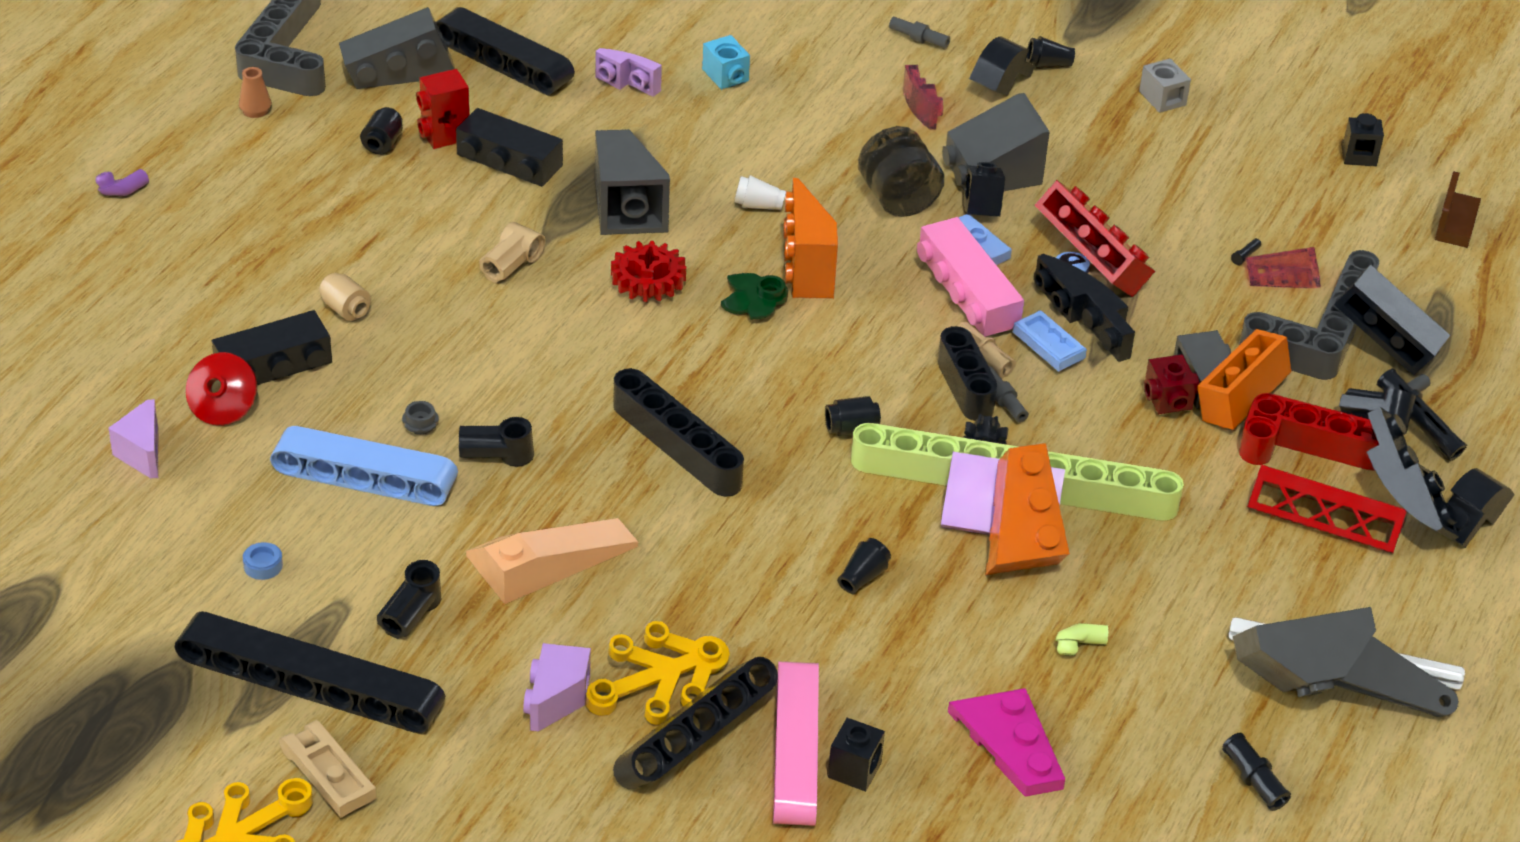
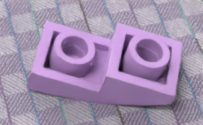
M603 48L596 50V78L619 90L629 84L652 97L661 92L662 65L647 58L623 51Z

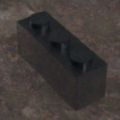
M476 108L456 128L457 155L541 187L563 166V139L483 109Z
M1371 264L1349 285L1334 304L1413 376L1437 354L1450 336Z
M315 310L211 340L213 354L225 352L244 359L253 369L257 385L332 363L330 334Z

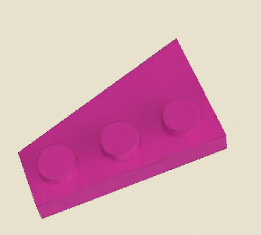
M1026 688L949 702L948 713L956 722L962 721L970 730L969 736L978 746L984 745L995 757V765L1025 797L1064 790L1065 776Z

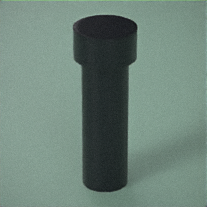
M1255 238L1241 250L1235 251L1231 255L1232 262L1236 265L1244 263L1248 256L1261 247V241Z

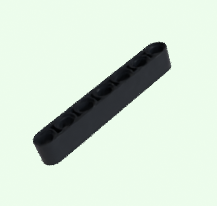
M197 612L174 645L176 653L190 664L413 733H424L428 730L446 697L443 689L429 679L209 612Z

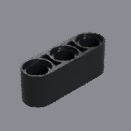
M959 326L945 328L940 335L938 366L964 416L970 420L976 421L979 414L992 417L997 393V381L969 330Z

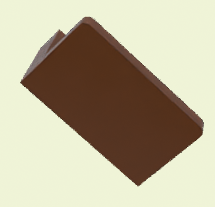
M1453 171L1435 240L1468 248L1481 198L1456 193L1455 190L1460 172Z

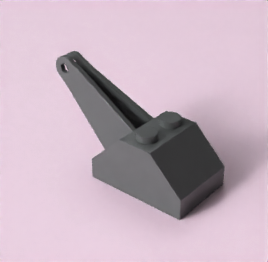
M1371 607L1257 625L1233 636L1237 660L1282 692L1296 690L1298 697L1319 694L1322 693L1321 691L1334 689V686L1415 709L1435 717L1450 715L1458 707V696L1451 688L1373 637L1376 628ZM1440 698H1441V699L1443 700V702H1444V705H1443V706H1441V704H1440V702H1439V699H1440Z

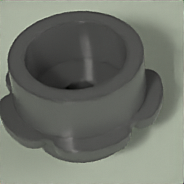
M426 401L410 403L402 416L405 428L410 432L420 435L432 431L439 421V416L434 406Z

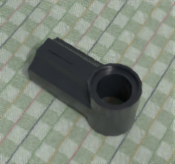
M1349 388L1345 394H1342L1339 407L1343 413L1369 419L1367 413L1382 407L1392 415L1397 414L1405 424L1406 430H1408L1416 396L1393 388H1384L1383 392Z
M510 417L503 420L499 426H460L459 456L461 458H502V461L509 466H524L530 463L534 457L531 423L523 417Z
M417 560L407 566L404 582L377 615V624L385 630L387 635L396 639L402 636L407 637L425 612L435 609L440 604L442 598L440 569L438 566L428 560Z

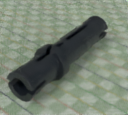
M1389 369L1380 376L1376 385L1382 390L1384 388L1399 389L1416 396L1410 419L1446 455L1449 461L1455 460L1466 450L1467 444L1422 400L1423 394L1418 389L1413 390L1396 373L1395 369Z

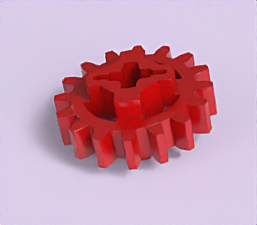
M637 241L635 248L627 245L623 246V253L616 252L615 260L611 261L612 284L618 285V292L620 294L629 291L630 299H634L639 295L642 297L643 302H647L649 298L653 297L657 301H661L663 294L673 297L674 289L682 290L683 282L686 281L687 266H685V257H679L678 249L668 251V244L666 243L657 247L654 241H650L645 246L640 241Z

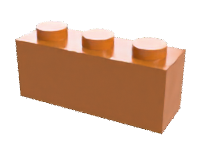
M1256 329L1197 386L1202 421L1234 430L1248 416L1254 398L1262 393H1271L1291 373L1287 337Z

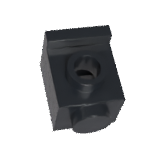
M1369 113L1359 114L1357 118H1348L1345 136L1341 143L1344 164L1377 167L1384 138L1381 119H1377ZM1354 149L1368 150V151H1354Z

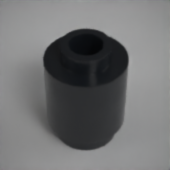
M384 107L373 113L360 134L361 142L367 150L375 154H385L391 149L403 129V121L399 112L393 108Z
M870 396L834 400L833 404L825 406V422L829 434L837 433L838 436L853 435V431L860 424H880L881 413L879 404L877 402L873 403Z

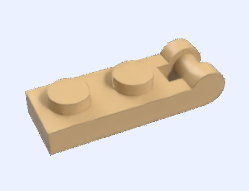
M318 720L305 725L304 731L296 735L289 733L279 739L281 750L286 758L294 761L340 818L377 799L375 786Z

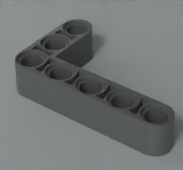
M271 0L235 45L238 77L242 80L244 69L257 67L262 70L263 79L267 87L303 96H317L323 93L326 88L323 58L316 53L289 47L319 9L321 0Z
M1356 250L1349 255L1318 328L1262 312H1252L1244 318L1239 345L1256 329L1287 337L1291 371L1322 380L1336 377L1358 326L1334 304L1349 285L1370 264L1378 271V257L1374 253L1365 250Z

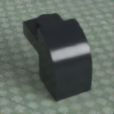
M999 36L993 39L982 51L969 79L1008 96L1018 73L1031 77L1035 65L1026 62L1028 48Z
M1478 468L1471 469L1465 473L1450 490L1453 495L1447 502L1453 508L1458 520L1454 525L1459 538L1453 541L1466 548L1485 520L1494 525L1514 497L1513 491Z

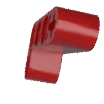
M1262 393L1257 395L1252 402L1245 422L1239 454L1247 463L1263 465L1271 460L1277 445L1354 467L1375 471L1367 451L1378 446L1379 443L1370 419L1276 394Z

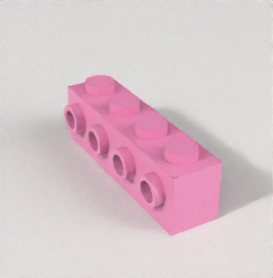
M955 217L921 227L920 242L917 243L918 256L933 271L935 279L947 289L952 301L958 304L964 311L969 323L974 325L984 337L1013 329L1014 323L1022 319L1024 299L961 220Z

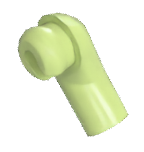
M1078 623L1059 631L1056 636L1058 653L1060 655H1075L1078 652V643L1107 645L1108 625Z

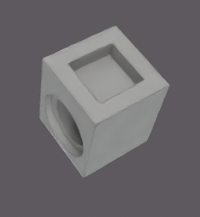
M1170 58L1143 66L1139 92L1161 113L1187 105L1191 79Z

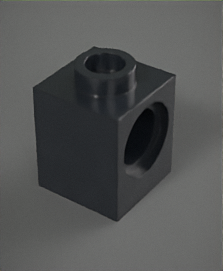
M979 162L977 166L968 165L963 206L967 214L1001 216L1005 176L1002 169L998 168L996 164Z
M847 717L831 744L828 778L866 792L882 763L885 731Z

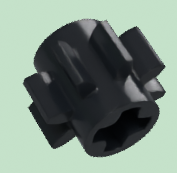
M979 414L974 424L966 422L964 438L1007 445L1006 439L1009 429L1008 427L1000 426L998 416L991 417Z

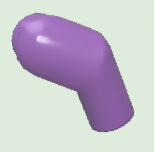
M142 169L119 180H115L113 173L108 171L96 176L95 182L99 186L98 191L105 196H127L148 184L149 178Z

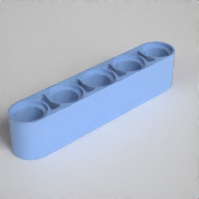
M300 426L286 428L270 457L272 466L278 472L287 476L429 506H438L445 502L458 474L457 466L450 459L443 456Z

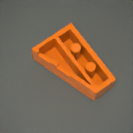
M1046 443L1009 448L998 460L993 506H995L992 528L990 529L989 541L991 542L985 575L1058 565L1070 554Z

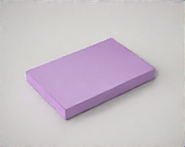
M953 452L941 527L990 535L995 506H993L999 459ZM1051 467L1060 506L1065 469Z

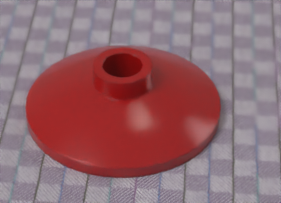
M225 352L211 354L200 360L191 370L186 382V400L193 414L203 422L217 426L232 424L244 417L251 409L257 394L256 376L251 366L237 355ZM219 380L221 388L213 393L212 386L215 381Z

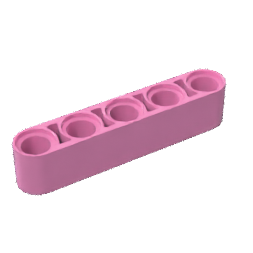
M778 661L773 824L816 826L819 663Z

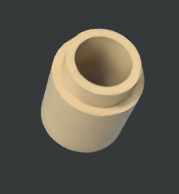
M329 274L324 278L319 288L323 302L348 321H354L363 317L369 309L371 302L369 292L345 274Z

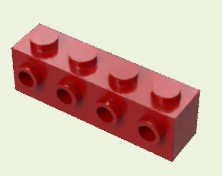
M1056 180L1034 206L1113 285L1133 297L1156 272L1146 262L1150 257L1136 244L1130 247L1126 243L1130 237L1117 225L1114 224L1110 227L1106 223L1110 217L1096 205L1091 208L1087 204L1090 198L1081 189L1074 186L1071 190Z

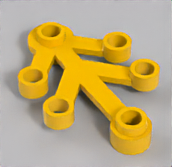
M652 621L647 624L644 633L645 643L651 648L665 647L684 655L673 659L633 646L632 639L627 635H615L609 643V656L614 661H628L648 669L614 682L607 679H598L592 682L586 692V707L595 715L606 716L615 711L618 698L659 683L654 697L646 702L644 716L649 723L660 725L668 719L669 703L680 674L695 669L691 683L686 684L681 692L680 702L682 706H685L692 700L687 697L688 694H696L698 696L705 690L710 675L718 673L727 665L730 656L729 648L724 641L714 636H703L694 641L669 633L667 625L661 621ZM658 632L662 634V637H653L650 633ZM622 645L626 647L627 650L619 651L615 648V646ZM705 651L713 652L715 654L709 655L706 654ZM597 692H605L608 695L601 696ZM657 707L664 712L656 714L651 709Z
M291 778L284 781L278 788L277 801L238 822L241 810H244L250 804V792L248 786L244 783L234 782L229 784L224 790L225 804L216 835L203 842H295L293 837L286 834L276 837L252 834L285 815L291 817L304 815L313 803L311 785L301 778ZM235 795H242L240 798H232ZM198 802L189 807L187 812L188 826L184 839L176 842H201L203 832L213 826V808L205 802ZM198 815H206V817L201 819L195 818Z

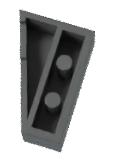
M429 7L339 43L345 67L356 89L419 82V77L455 69L449 49Z

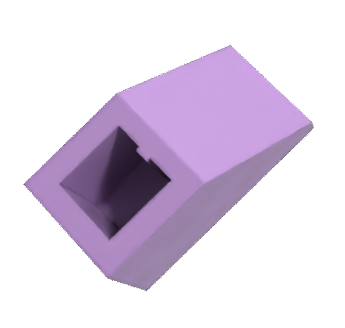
M542 644L540 658L533 659L531 663L530 683H534L533 689H526L524 696L523 713L530 714V731H540L585 705L586 692L591 676V648Z

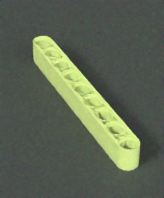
M864 423L857 426L853 431L851 464L858 471L947 486L953 452L1000 459L1009 448L1018 446L881 424ZM1048 451L1051 467L1065 469L1060 500L1062 505L1155 520H1170L1176 517L1179 512L1184 483L1183 479L1175 472Z

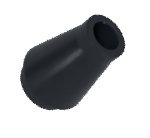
M1039 36L1038 39L1031 38L1027 48L1029 51L1026 61L1035 65V67H1071L1074 63L1075 48L1064 46L1042 36Z
M868 538L866 541L859 542L843 573L837 579L841 588L850 594H855L859 588L888 569V562L891 559L890 551L882 542L874 538Z

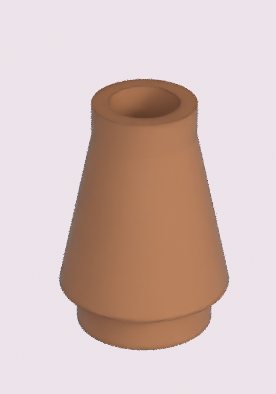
M257 67L246 68L242 72L243 79L239 108L247 117H263L269 112L272 102L263 79L262 70Z

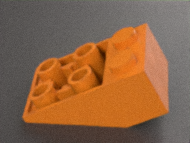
M793 178L792 192H786L785 212H791L786 214L783 228V237L787 239L784 245V261H791V263L785 264V283L792 284V298L834 299L838 252L837 222L799 178Z

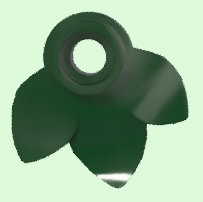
M755 273L728 275L727 280L735 292L721 301V307L733 314L747 313L752 320L763 319L773 314L776 306L783 304L787 300L788 288L783 279L774 275L763 277Z

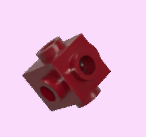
M1183 354L1148 359L1144 392L1147 400L1152 401L1158 415L1192 410L1195 394H1198L1197 386L1199 385V379L1196 373H1192Z

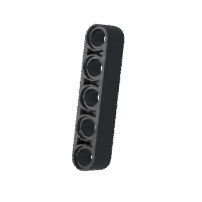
M456 7L436 21L448 48L542 94L550 95L574 77V67L564 55L466 8Z
M628 368L620 370L615 374L613 406L617 414L713 493L728 497L736 495L741 491L743 486L744 457L740 450L643 372Z
M755 657L732 668L621 754L613 767L616 781L622 787L629 790L637 789L661 778L771 691L778 680L775 665L765 657ZM749 672L753 675L755 684L751 681ZM721 694L726 697L728 707L723 703ZM693 715L698 719L700 729L695 725ZM665 738H667L671 744V752L667 749L665 745ZM636 760L641 764L643 768V775H641L637 771L635 765Z

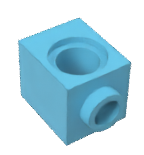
M732 35L703 43L702 70L721 90L749 81L750 54Z

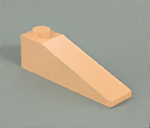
M619 518L501 536L467 550L466 556L501 601L507 604L638 547V541Z

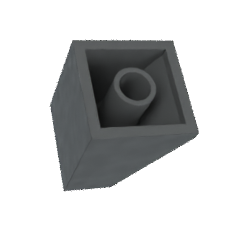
M1019 93L948 131L946 146H943L942 149L943 160L952 169L956 183L962 186L964 190L968 165L977 166L979 162L994 163L998 168L1002 169L1005 176L1004 191L1042 185L1050 131L1026 94Z
M629 129L595 130V187L600 235L668 233L670 176Z

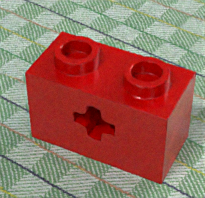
M458 69L419 77L420 91L416 92V100L421 111V118L417 119L421 137H426L433 149L457 144L456 128L470 115L469 87Z

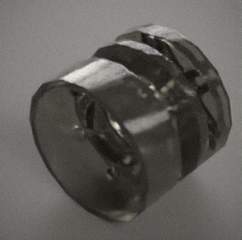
M901 126L883 129L872 136L862 147L858 157V170L883 209L889 214L900 217L918 214L930 207L940 196L944 187V172L918 133L914 130Z

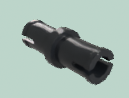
M1236 733L1224 742L1222 750L1241 771L1243 782L1248 786H1253L1268 805L1269 810L1276 811L1287 804L1291 799V793L1271 771L1272 764L1269 760L1259 756L1243 733Z

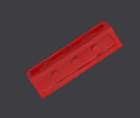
M1262 464L1247 506L1250 509L1392 554H1394L1401 529L1404 527L1408 514L1403 508ZM1263 485L1282 490L1286 500L1273 507L1258 502ZM1287 492L1293 493V494H1296V495H1294V496H1292V497H1289V495H1288ZM1302 497L1318 501L1322 512L1310 518L1300 516L1293 502ZM1323 503L1331 505L1332 507L1326 509ZM1289 505L1293 513L1281 510V508ZM1339 508L1353 512L1359 523L1344 530L1335 526L1329 514ZM1360 515H1363V516H1366V517H1369V518H1367V519H1365V520H1362V518H1361ZM1326 516L1329 524H1325L1316 520ZM1375 520L1394 525L1389 542L1386 543L1373 539L1366 525ZM1362 527L1366 536L1354 533L1353 531Z

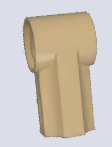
M510 222L504 228L499 243L479 260L480 270L489 281L497 284L500 280L507 278L524 261L529 263L537 261L545 247V236L521 224Z

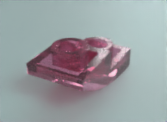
M905 65L903 83L905 100L912 113L923 125L930 130H936L937 117L943 116V98L937 97L935 84H926V79L920 78L918 65Z

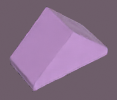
M151 399L140 404L108 429L113 456L149 478H158V421L155 399Z

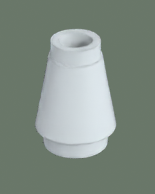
M751 175L749 178L741 176L734 203L742 204V208L776 209L781 211L786 191L780 190Z

